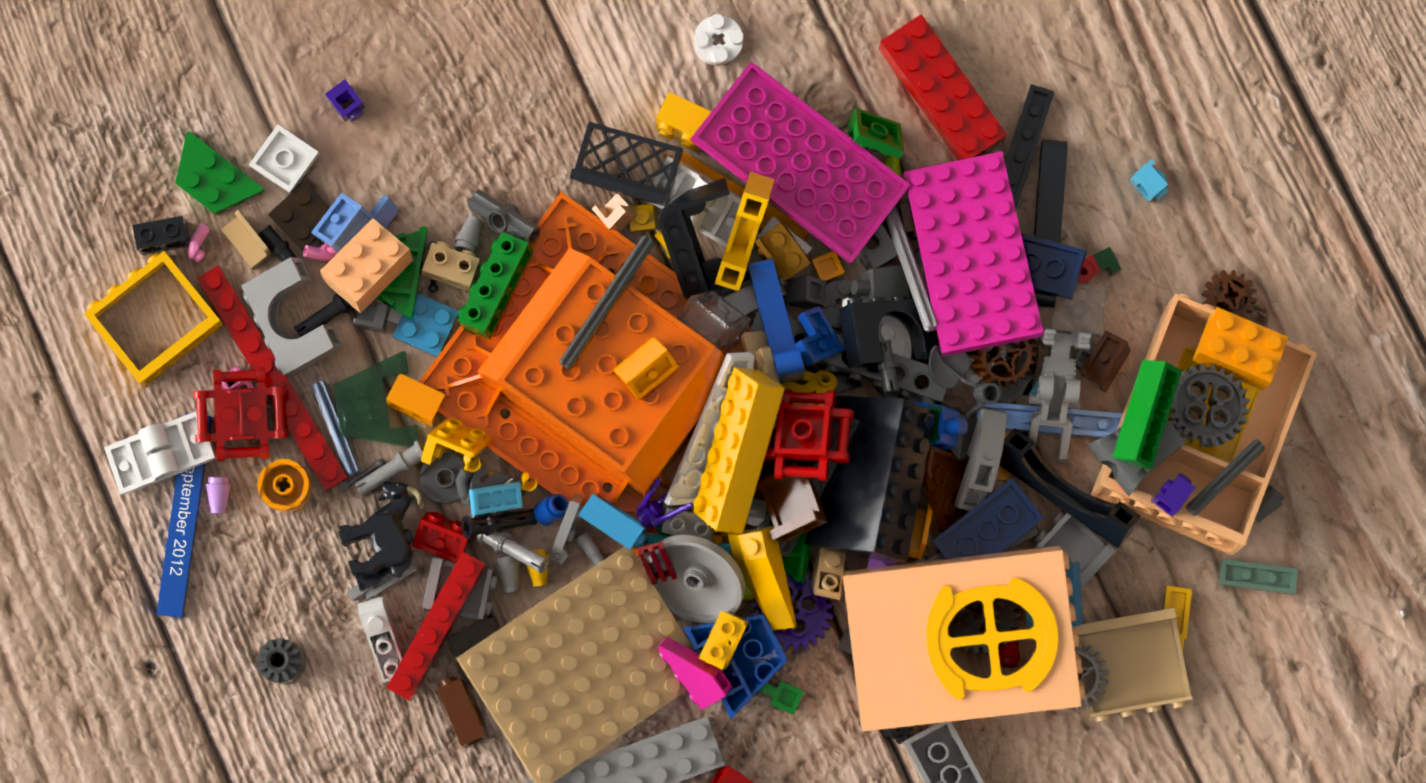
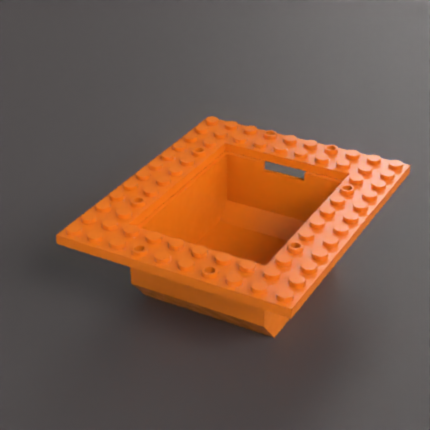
M560 192L536 224L541 230L539 237L531 245L534 251L491 339L478 334H472L460 326L419 382L445 395L437 411L445 418L457 419L463 425L470 428L481 429L487 435L492 436L491 443L486 447L521 473H529L531 480L536 477L537 484L550 494H561L570 503L573 495L577 493L584 496L581 504L584 506L592 494H599L638 520L636 507L642 503L658 477L661 478V482L651 497L650 502L653 500L658 501L670 489L690 442L689 435L695 430L726 354L745 352L741 335L745 332H750L752 327L741 321L730 328L724 329L712 309V305L716 301L711 298L699 302L688 301L683 296L676 273L648 254L572 369L569 370L563 367L559 360L636 244L619 232L608 229L601 219L563 192ZM655 338L668 350L679 368L638 400L625 382L614 372V369L647 341ZM504 410L510 412V416L507 419L501 417V413ZM611 484L613 489L607 493L604 492L603 486ZM652 525L648 527L646 533L648 535L658 534V531ZM648 538L643 544V546L649 545ZM638 548L632 549L633 553L639 557Z

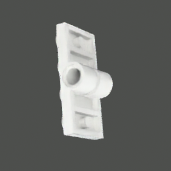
M671 155L667 156L664 166L673 162L674 157ZM680 161L670 193V203L687 190L714 181ZM664 172L657 175L653 182L656 188L665 190L667 183ZM730 190L729 195L706 202V206L701 213L690 216L695 231L701 232L724 247L727 246L742 197ZM652 203L660 209L664 208V206Z
M197 411L165 424L159 423L147 426L139 430L137 435L104 447L120 495L123 496L217 459L212 441L195 442V434H198Z

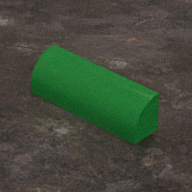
M1142 360L1112 458L1141 468H1153L1182 370L1166 361Z

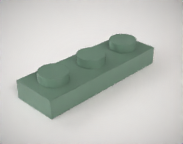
M1221 559L1218 585L1294 595L1296 594L1298 569Z

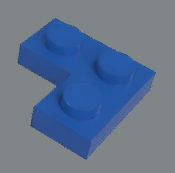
M820 306L807 310L798 316L809 337L798 341L795 347L799 348L801 357L807 367L836 356L845 350Z

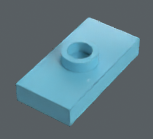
M520 482L469 489L472 515L523 508Z

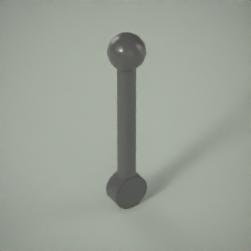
M378 459L376 464L349 481L339 483V490L342 492L348 491L350 485L385 465L384 459Z

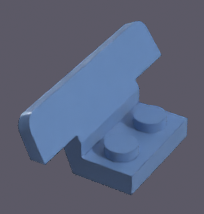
M341 193L311 233L332 247L336 252H339L372 218L386 229L396 216L398 208L389 197L383 195L372 211L369 212L362 205Z

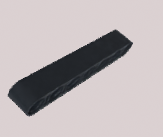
M1042 139L1034 237L1060 243L1068 142ZM1034 290L1038 307L1055 308V295Z

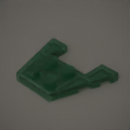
M406 351L397 353L333 385L340 436L411 447L416 440H419L417 425L390 428L383 378L397 377L399 374H409Z

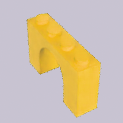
M750 172L715 284L736 291L740 290L755 238L769 201L774 179Z

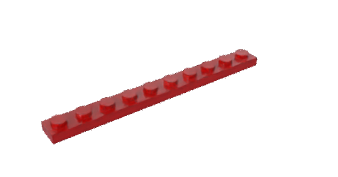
M218 265L199 276L197 280L251 369L256 370V368L265 367L266 387H286V394H284L285 425L325 491L327 492L342 481L349 479L287 376H283L276 368V359L273 353L267 348L262 335L220 266ZM268 395L274 405V396Z

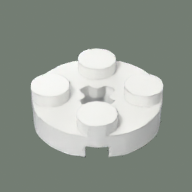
M720 14L706 18L698 25L695 31L694 45L696 53L704 62L710 65H726L733 62L742 51L743 33L741 28L734 20ZM715 35H722L724 37L723 41L725 42V44H717V46H715L713 44V37Z

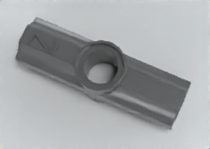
M480 189L475 191L469 199L467 207L486 219L493 231L497 233L505 231L511 236L528 242L530 246L539 237L541 230L539 226L521 216L514 204L506 203L504 205Z

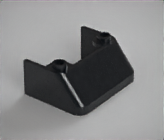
M725 178L687 190L664 207L658 215V223L683 296L690 302H699L733 290L715 284L722 259H704L690 216L701 213L706 206V202L730 194ZM748 267L746 268L740 288L752 284Z

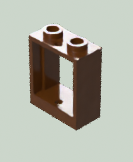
M453 676L441 681V687L437 688V692L461 747L465 748L488 738L464 680Z

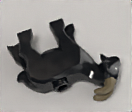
M384 482L382 485L383 493L378 497V500H390L391 502L378 509L362 524L338 526L340 530L338 533L344 547L364 539H371L375 554L369 561H348L352 575L355 576L361 592L379 583L388 574L392 573L396 577H402V573L411 565L413 552L410 544L414 543V539L409 528L404 529L402 521L413 499L417 500L421 510H424L426 507L425 498L418 488L404 483Z

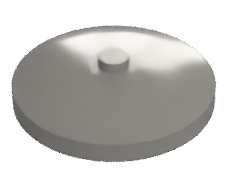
M675 535L662 540L676 570L677 579L672 580L671 576L667 577L666 582L658 579V584L654 586L671 612L690 621L715 623L722 610H727L733 614L737 611L745 595V580L736 561L724 549L709 540L692 535ZM656 549L655 552L663 570H668L659 549ZM649 555V561L656 573L657 569L652 561L651 556Z

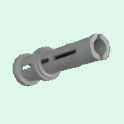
M416 440L414 445L407 450L397 452L394 456L395 459L360 481L355 482V486L359 487L358 491L360 494L365 496L399 473L410 472L412 470L411 467L421 462L424 446L419 440Z
M497 530L490 536L485 534L477 535L479 543H486L493 547L495 552L499 554L506 553L539 573H543L548 567L545 564L549 563L548 558L516 542L508 532Z

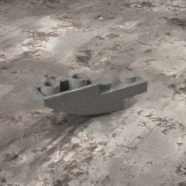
M986 407L981 408L966 453L970 458L954 503L957 508L971 511L985 500L987 492L992 493L1005 438L1007 413L1004 411Z

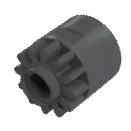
M278 638L268 640L263 647L259 648L260 652L256 657L257 670L260 671L265 679L285 685L295 682L302 676L306 667V657L303 650L296 643ZM280 655H284L285 663L283 666L277 667V658Z

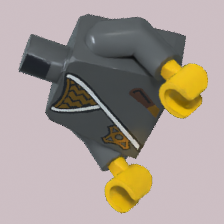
M464 455L465 464L461 467L455 479L461 504L470 507L469 489L519 481V479L481 467L479 456H476V459L471 462V458L467 455ZM527 472L521 476L522 497L527 491H533L537 487L536 477L531 482H527L529 479V473ZM505 510V511H499V512H493V513H491V514L500 515V514H502L503 512H506L507 510ZM471 512V515H470V516H471V517H478V516H481L482 514H480V515H472V512Z

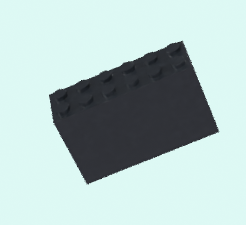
M836 395L834 407L854 411L853 418L860 422L848 443L849 463L837 464L819 498L827 522L807 532L805 545L817 549L823 548L845 553V556L907 562L936 411L906 399Z

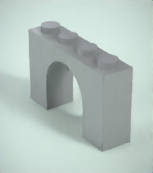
M294 257L286 259L241 285L244 291V300L251 306L255 314L254 321L262 329L265 336L264 342L267 348L272 351L276 359V368L283 376H294L344 348L333 325H321L297 339L290 337L282 329L279 322V308L283 299L291 292L312 281L302 259Z

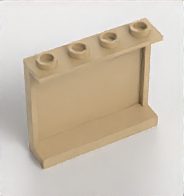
M1175 608L1072 626L1078 633L1079 642H1083L1082 650L1086 651L1087 647L1091 645L1093 648L1089 654L1093 656L1099 651L1101 655L1096 658L1097 662L1099 663L1102 660L1107 662L1104 666H1100L1101 671L1109 670L1108 675H1102V679L1108 680L1109 684H1100V688L1106 691L1105 694L1095 693L1099 698L1098 703L1092 698L1088 699L1091 707L1088 708L1089 717H1095L1096 722L1110 720V714L1121 713V717L1137 715V709L1146 708L1147 713L1161 711V705L1172 703V708L1188 706V700H1193L1181 648ZM1079 655L1082 667L1092 664L1087 658ZM1095 671L1083 678L1087 694L1095 685Z

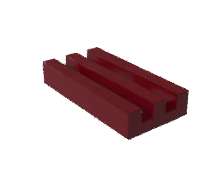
M663 541L638 548L639 557L652 585L658 584V579L666 582L667 577L670 576L672 580L677 579L676 570ZM656 549H659L668 570H663L655 552ZM646 552H649L652 558V561L657 569L656 573L649 561Z

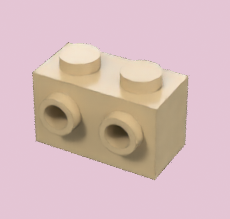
M444 242L431 243L421 276L469 292L480 259L476 258V254L473 252L453 250L451 245Z

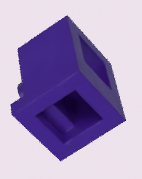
M343 80L325 93L330 104H332L345 122L349 119L355 121L362 116V109L365 106L346 80ZM345 102L352 103L348 108L343 107Z
M1179 473L1173 481L1171 479L1166 481L1160 489L1161 492L1151 502L1173 517L1196 487L1191 484L1192 482L1187 476Z

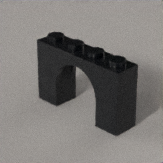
M906 296L893 297L891 301H885L884 297L870 299V302H863L861 298L847 301L848 305L839 308L848 369L872 367L883 362L878 330L884 316L896 318L905 326L910 337L914 361L929 363L932 348L935 345H940L937 330L930 332L924 330L914 299H907Z

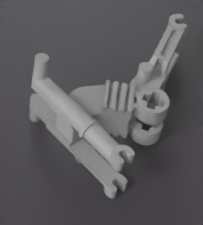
M1046 328L1043 329V337L1034 338L1036 341L1043 342L1044 345H1049L1048 356H1044L1037 394H1029L1028 403L1038 404L1040 409L1031 415L1028 437L1035 442L1034 446H1036L1039 425L1063 428L1057 464L1066 465L1073 427L1072 418L1067 414L1068 408L1080 409L1081 399H1079L1081 384L1080 380L1075 379L1076 359L1069 358L1070 346L1090 349L1092 342L1091 333L1077 331V333L1066 332L1064 334L1056 333L1055 329Z

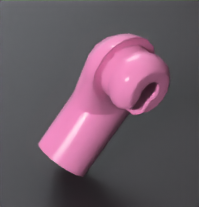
M199 224L190 238L187 254L190 259H194L197 263L201 262L206 254L204 250L199 249L210 232L209 227L205 224Z
M326 243L318 248L306 245L303 256L327 262L338 252Z

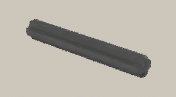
M1254 440L1186 505V509L1193 516L1199 514L1265 450V446L1259 440Z

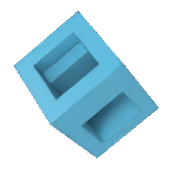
M1153 159L1139 169L1130 179V182L1148 202L1154 198L1159 201L1169 192L1165 175L1159 169L1155 170L1152 167L1155 164Z

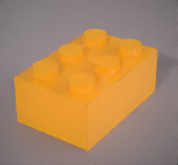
M1216 307L1208 318L1192 361L1199 364L1204 363L1206 367L1215 364L1216 371L1225 367V375L1233 372V378L1264 390L1273 380L1288 336Z

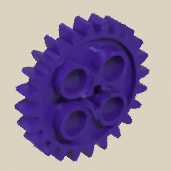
M786 573L788 588L793 594L791 597L792 606L799 591L803 592L796 606L798 614L794 613L796 623L804 624L806 629L803 633L799 634L793 632L791 628H787L785 632L782 630L773 631L779 644L784 645L785 653H787L789 646H793L795 653H798V646L800 645L807 651L808 642L815 646L817 645L816 636L822 639L825 638L822 629L830 630V625L825 621L833 620V615L827 613V611L833 610V605L826 604L831 598L814 595L811 581H809L810 573L806 574L804 584L795 581L793 577ZM812 600L815 602L816 607L813 610H805L802 607L803 601ZM752 602L751 607L757 611L752 612L751 616L762 615L763 613L757 602Z

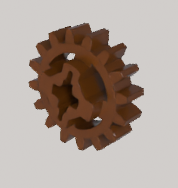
M1223 270L1220 272V278L1214 274L1211 277L1212 282L1207 281L1204 286L1208 290L1203 291L1201 296L1207 297V300L1202 305L1209 304L1215 308L1219 306L1230 313L1247 319V313H1252L1255 310L1250 304H1255L1258 300L1252 297L1257 292V289H1250L1249 286L1253 281L1248 280L1245 282L1243 280L1245 277L1244 273L1237 277L1235 270H1232L1229 275ZM1220 284L1219 294L1213 296L1216 286ZM1227 293L1229 296L1234 297L1232 301L1230 299H1225V295ZM1245 299V304L1239 311V302Z

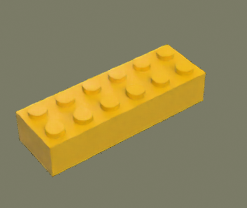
M733 368L732 375L728 380L725 400L721 404L720 418L714 429L712 446L707 454L706 467L701 475L699 492L694 500L693 512L716 531L743 534L785 389L760 370Z

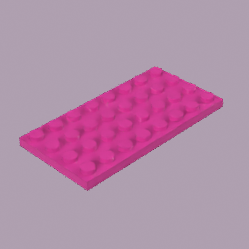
M752 61L690 139L745 183H747L750 172L774 179L769 201L850 264L910 186L907 181L855 143L849 136Z
M1003 152L904 171L905 181L910 184L907 192L930 301L938 322L936 329L942 357L1043 337L1044 332Z

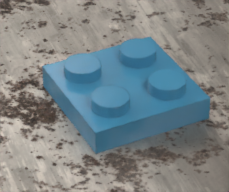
M417 293L413 320L402 315L392 337L437 357L445 347L458 319L459 311Z

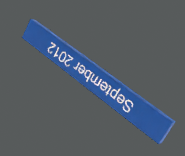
M207 416L208 433L210 434L212 416ZM206 463L176 476L156 615L183 618Z

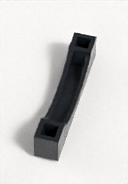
M1014 428L1004 439L1000 466L1116 548H1119L1132 533L1140 515L1120 501L1117 504L1106 502L1090 496L1071 485L1046 463L1036 450L1035 442Z

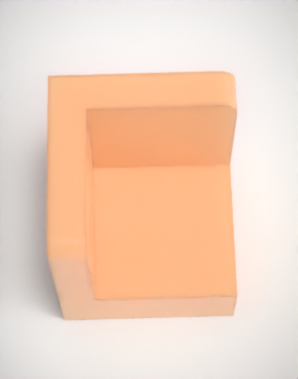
M616 194L605 207L595 205L592 208L608 229L619 232L637 215L621 194Z

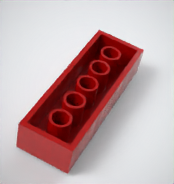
M922 14L880 41L879 51L957 161L985 155L1004 142L1007 133Z

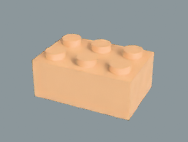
M372 218L320 270L324 283L359 313H362L413 261L410 249Z

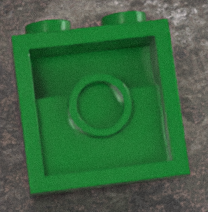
M855 107L847 122L848 136L863 148H872L880 151L885 156H894L900 159L904 152L901 124Z

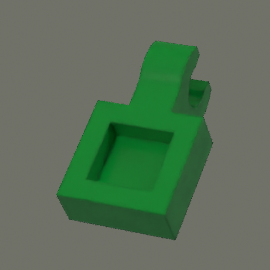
M779 681L777 687L766 683L758 692L772 697L769 705L794 715L804 691Z

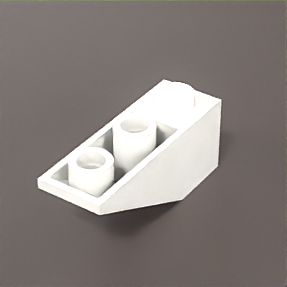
M380 596L359 603L358 611L384 683L391 680L403 657L383 597Z

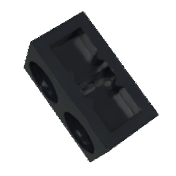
M183 216L132 225L136 250L141 255L189 247L190 234L188 222Z

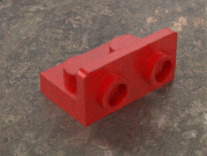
M426 512L420 519L412 547L456 563L461 553L465 552L469 539H466L462 533L461 521H451L444 518L438 512Z

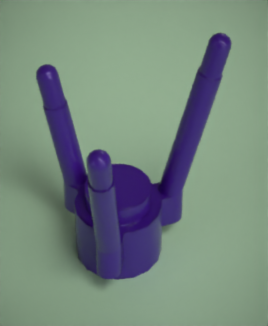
M658 477L642 503L636 507V514L638 520L647 527L653 525V527L657 528L662 522L692 508L694 504L688 503L662 516L663 507L661 505L664 503L668 491L658 501L653 500L650 502L651 497L661 482V478Z

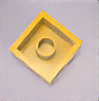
M668 92L656 117V131L659 132V136L666 140L672 141V139L682 142L681 146L690 151H695V149L701 151L702 149L690 139L711 111Z

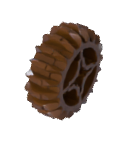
M1033 338L1018 343L994 346L989 352H987L988 348L976 350L969 354L970 358L975 360L971 363V366L977 369L976 375L983 377L985 383L992 381L997 386L1001 383L1004 388H1008L1010 381L1014 386H1017V378L1020 377L1024 381L1026 380L1024 375L1026 371L1033 373L1030 364H1037V360L1032 357L1039 353L1038 349L1034 348L1037 341ZM1003 347L1008 351L1005 360L1000 356V354L1003 355L1001 353ZM1021 355L1017 364L1014 365L1015 359ZM1002 364L1006 371H992L988 365Z

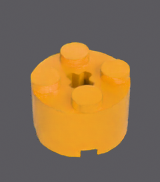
M278 459L270 463L260 472L257 482V488L262 500L269 507L281 513H292L302 510L310 500L313 490L312 480L308 472L297 462L289 459ZM287 480L291 486L283 492L280 485L285 484Z

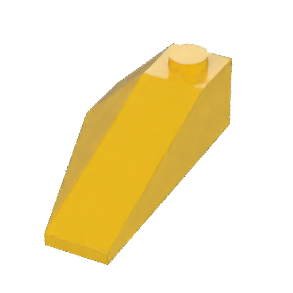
M774 526L743 531V534L729 533L728 539L732 557L740 567L744 580L772 631L797 627L779 543L772 540L769 532L774 529Z

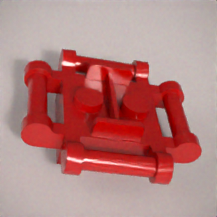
M265 367L249 371L227 372L215 369L213 370V390L193 391V399H196L198 434H195V442L216 441L217 462L225 461L227 458L261 457V459H269L268 439L288 438V430H285L284 412L286 387H266ZM257 380V388L222 389L221 385L222 382ZM266 395L274 396L275 430L270 431L267 428ZM206 398H213L215 433L208 434ZM259 439L260 447H224V441Z
M784 389L776 416L778 418L775 447L771 449V434L764 460L775 459V479L809 477L818 478L819 481H827L829 461L849 463L850 454L847 452L850 421L853 420L854 411L834 409L836 403L835 391L803 393ZM792 402H793V403H823V404H825V405L792 404ZM833 419L840 420L837 451H831ZM785 460L819 461V467L785 466Z

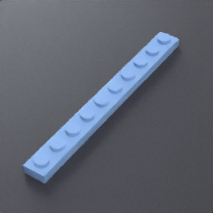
M985 404L986 408L1007 413L1005 429L1007 431H1012L1016 428L1020 432H1029L1031 415L1040 409V406ZM981 408L978 411H976L977 419L979 417ZM1068 409L1067 414L1072 418L1073 422L1071 436L1102 438L1116 431L1123 413ZM1171 421L1173 426L1177 424L1176 421ZM1215 421L1217 424H1220V425H1223V424H1224V422ZM1039 425L1038 433L1061 435L1063 428ZM1180 428V429H1178V430H1176V431H1177V432L1180 434V436H1181V433H1182L1183 430ZM1217 439L1214 446L1220 445ZM1208 440L1203 446L1210 447Z

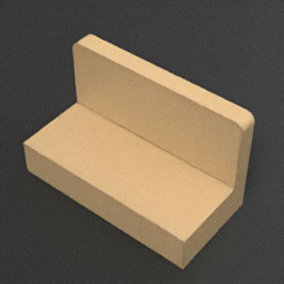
M236 211L234 213L236 218L221 230L253 270L272 256V254L242 214Z

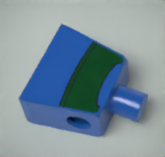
M913 402L936 411L930 446L942 450L955 448L958 434L966 433L968 427L966 420L960 418L959 411L939 405Z

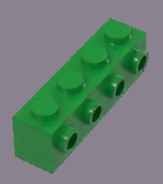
M501 232L499 238L494 240L491 247L492 253L488 261L485 260L480 269L481 275L477 283L475 282L471 286L469 291L470 297L466 305H463L459 310L458 322L464 329L491 339L534 251L528 242Z

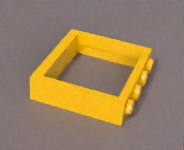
M165 251L161 254L158 252L148 259L147 265L141 269L133 270L127 276L128 279L124 283L111 287L107 291L108 295L92 302L87 307L88 311L84 313L94 328L143 387L151 383L224 325ZM166 265L208 318L143 369L139 370L98 317Z

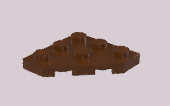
M930 446L923 484L938 530L944 532L965 515L966 510L957 508L954 503L969 460L965 458L957 459L952 453Z

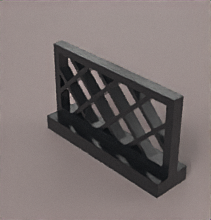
M588 122L575 169L572 168L569 178L666 207L671 201L670 193L684 149ZM593 129L601 130L606 138L605 141L594 146L591 140ZM608 133L615 134V135H613L612 137H609ZM622 136L626 138L629 147L618 153L612 141ZM631 139H632V140H636V141H638V142H636V143L633 144L632 141H631ZM609 143L614 155L602 161L597 150ZM643 143L649 144L653 153L641 159L635 148ZM654 146L660 147L661 149L656 151ZM632 150L638 162L625 168L620 156ZM666 150L675 151L673 162L664 166L659 154ZM594 152L599 164L591 169L582 167L585 157ZM656 157L661 169L649 175L643 163ZM617 159L622 171L615 175H610L605 165ZM641 166L646 177L638 182L632 181L628 172ZM599 168H602L603 172L596 171V170H598ZM663 172L667 178L665 190L656 188L652 181V178ZM625 174L627 179L621 178L620 176ZM648 181L650 186L645 185L643 183Z

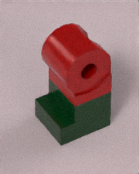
M1111 247L1085 258L1077 285L1084 286L1093 277L1106 271L1109 277L1120 272L1121 267Z

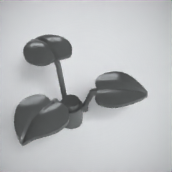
M935 345L929 357V368L934 381L941 387L948 389L953 388L958 380L974 387L973 396L978 402V405L969 410L965 416L960 414V418L965 419L967 422V431L964 434H958L957 445L955 448L950 449L957 459H963L968 456L966 453L978 420L977 418H970L971 415L980 408H984L985 404H993L997 401L1003 403L1016 401L1024 393L1034 374L1026 371L1024 373L1026 380L1023 381L1020 377L1017 378V386H1014L1009 381L1008 388H1004L1001 383L997 386L992 381L991 383L979 384L962 377L968 372L970 364L966 352L942 357L940 345ZM1002 364L993 365L990 370L996 372L1006 371Z

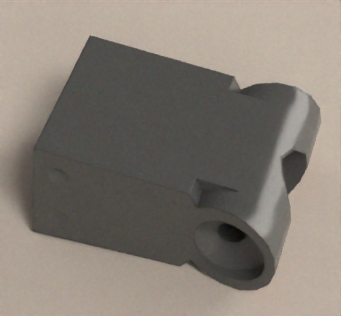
M1168 420L1152 469L1133 466L1112 458L1122 426L1114 433L1106 435L1088 445V448L1097 459L1112 469L1116 482L1128 496L1131 495L1147 474L1186 443Z

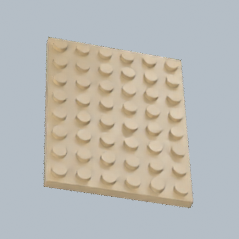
M624 546L456 659L534 783H553L687 691L683 683L676 679L674 671L668 662H665L660 656L657 647L665 637H670L692 651L694 649L655 586L652 585L650 578L633 551Z

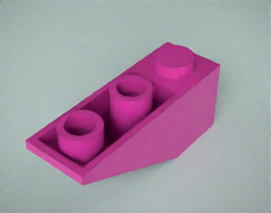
M665 637L657 647L661 658L668 662L674 671L676 679L683 683L689 692L690 699L701 710L725 697L732 688V684L720 668L699 659L700 655L670 637Z

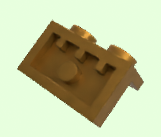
M780 222L755 241L758 245L755 249L761 258L773 259L778 280L782 278L786 282L812 262L783 222Z

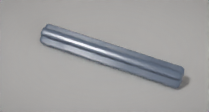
M319 381L313 384L312 389L346 475H356L360 472V467L328 386L325 381Z

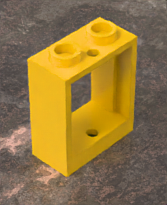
M722 610L699 659L722 670L726 669L749 621L727 610Z

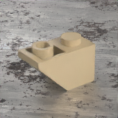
M820 548L813 562L811 587L814 595L840 600L845 553Z

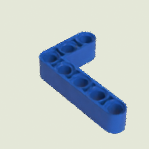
M771 258L748 264L755 298L767 343L771 349L779 383L782 384L804 377V365L800 350L795 347L774 261Z

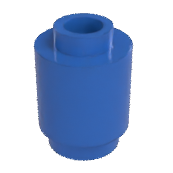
M561 494L549 495L534 506L533 513L535 519L545 526L553 524L565 516L569 505L568 500Z

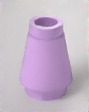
M208 477L206 488L210 513H226L231 488L229 477Z

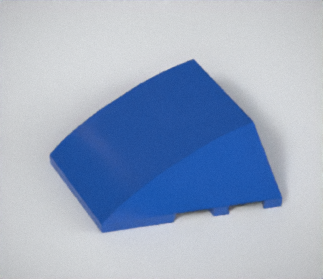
M764 614L743 618L749 621L728 667L722 670L732 684L728 694L721 699L731 719L788 661ZM714 622L683 627L699 655L715 625Z

